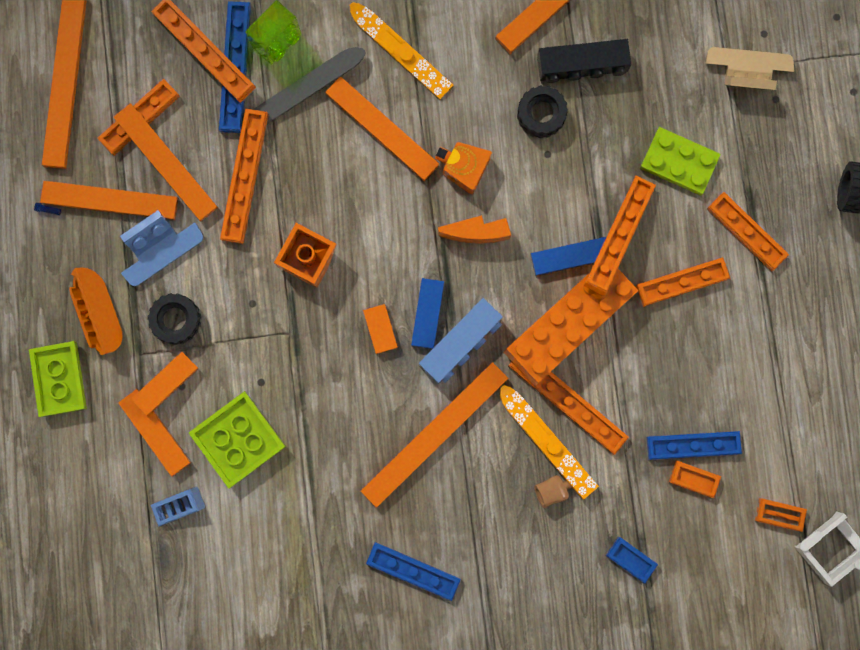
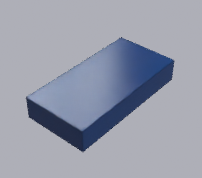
M619 536L606 554L608 558L643 583L647 582L658 566L656 562Z

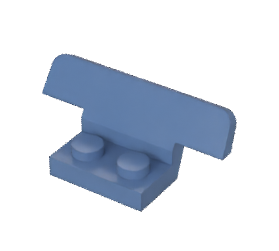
M157 210L120 236L139 260L121 272V274L130 285H140L203 241V234L198 225L193 223L177 234L166 218Z

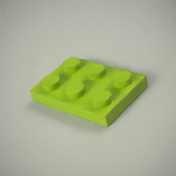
M658 127L640 169L702 196L721 154Z
M71 341L29 349L38 417L87 409L77 342Z

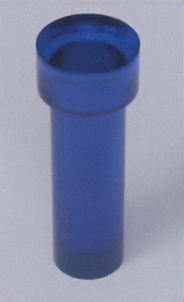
M38 202L35 203L34 211L59 216L61 214V209L45 206Z

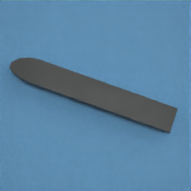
M353 47L340 52L253 110L268 112L267 124H269L356 67L364 59L365 50Z

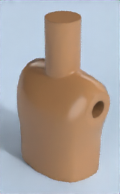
M558 475L534 486L536 496L543 508L567 500L569 497L567 490L572 489V486L567 481L563 482L562 478Z

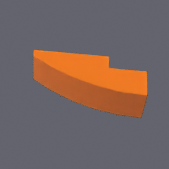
M481 215L438 227V235L440 237L465 243H495L510 240L511 238L506 218L484 224Z

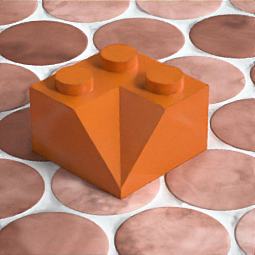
M295 223L274 264L287 273L318 288L329 267L337 244Z

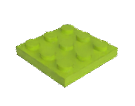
M246 391L188 432L228 489L232 488L286 447Z

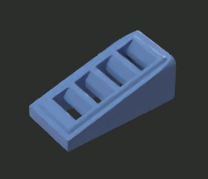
M194 487L151 504V508L158 526H162L204 509L205 504L198 487ZM179 498H182L186 511L183 510ZM170 502H173V505H174L175 510H176V512H177L176 515H175V513H174V511H173V508H172ZM162 505L165 506L169 518L165 517Z

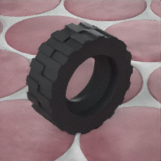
M540 85L536 88L533 87L528 92L526 91L523 98L520 99L517 119H519V125L524 129L523 131L529 133L532 137H551V135L558 133L566 120L568 113L567 102L564 100L562 93L560 94L555 88H550L551 86L545 87ZM537 102H547L552 106L553 116L549 121L538 122L532 117L531 109Z
M849 161L843 170L837 194V208L839 211L860 213V162Z
M169 293L166 296L162 295L153 302V306L149 309V328L154 336L168 344L178 345L179 343H186V341L193 339L195 334L197 335L198 329L201 327V314L199 313L198 306L191 299L181 294ZM179 308L185 313L186 322L181 329L170 330L165 326L164 315L169 309Z

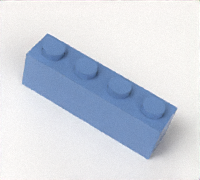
M482 298L419 362V366L438 384L441 381L446 383L454 375L452 370L457 365L462 367L470 359L468 354L473 348L476 350L480 349L486 342L484 337L489 332L494 334L502 326L500 321L503 316Z

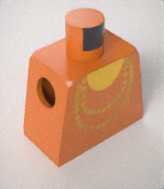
M457 142L452 152L440 147L435 159L446 164L443 169L445 177L473 195L491 159L492 152Z

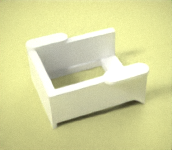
M836 512L833 517L811 535L794 546L824 584L831 587L854 568L860 570V537L846 522L847 516L840 512ZM837 527L856 551L827 573L809 552V549L832 529Z

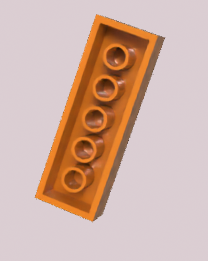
M617 269L605 296L584 286L588 277L586 275L503 352L534 386L639 291L619 269Z

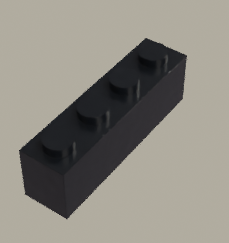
M628 39L539 48L537 54L540 81H546L547 83H555L559 79L567 78L569 81H575L586 76L600 78L605 74L621 76L626 74L632 65Z

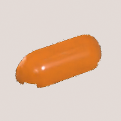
M75 268L71 273L74 276L73 287H69L86 341L89 347L95 348L100 352V355L111 353L121 345L122 329L105 282L91 269Z

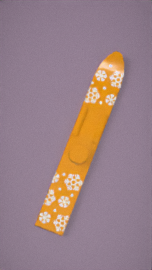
M352 2L349 5L350 13L356 24L439 100L454 86L374 12L359 3Z
M502 386L500 398L508 413L584 500L599 487L598 484L525 399L511 387Z

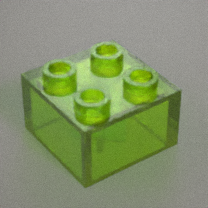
M275 0L245 31L252 48L271 65L275 61L281 60L285 55L286 49L290 45L294 46L301 37L297 17L278 0Z

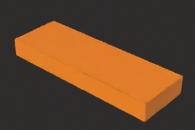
M181 352L130 400L148 417L198 370V367Z

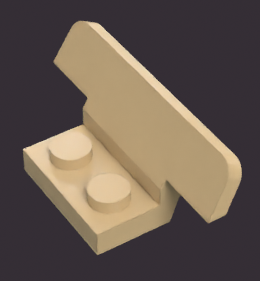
M711 47L706 55L705 63L726 65L725 85L776 90L777 81L771 80L773 70L794 72L793 57L789 54Z

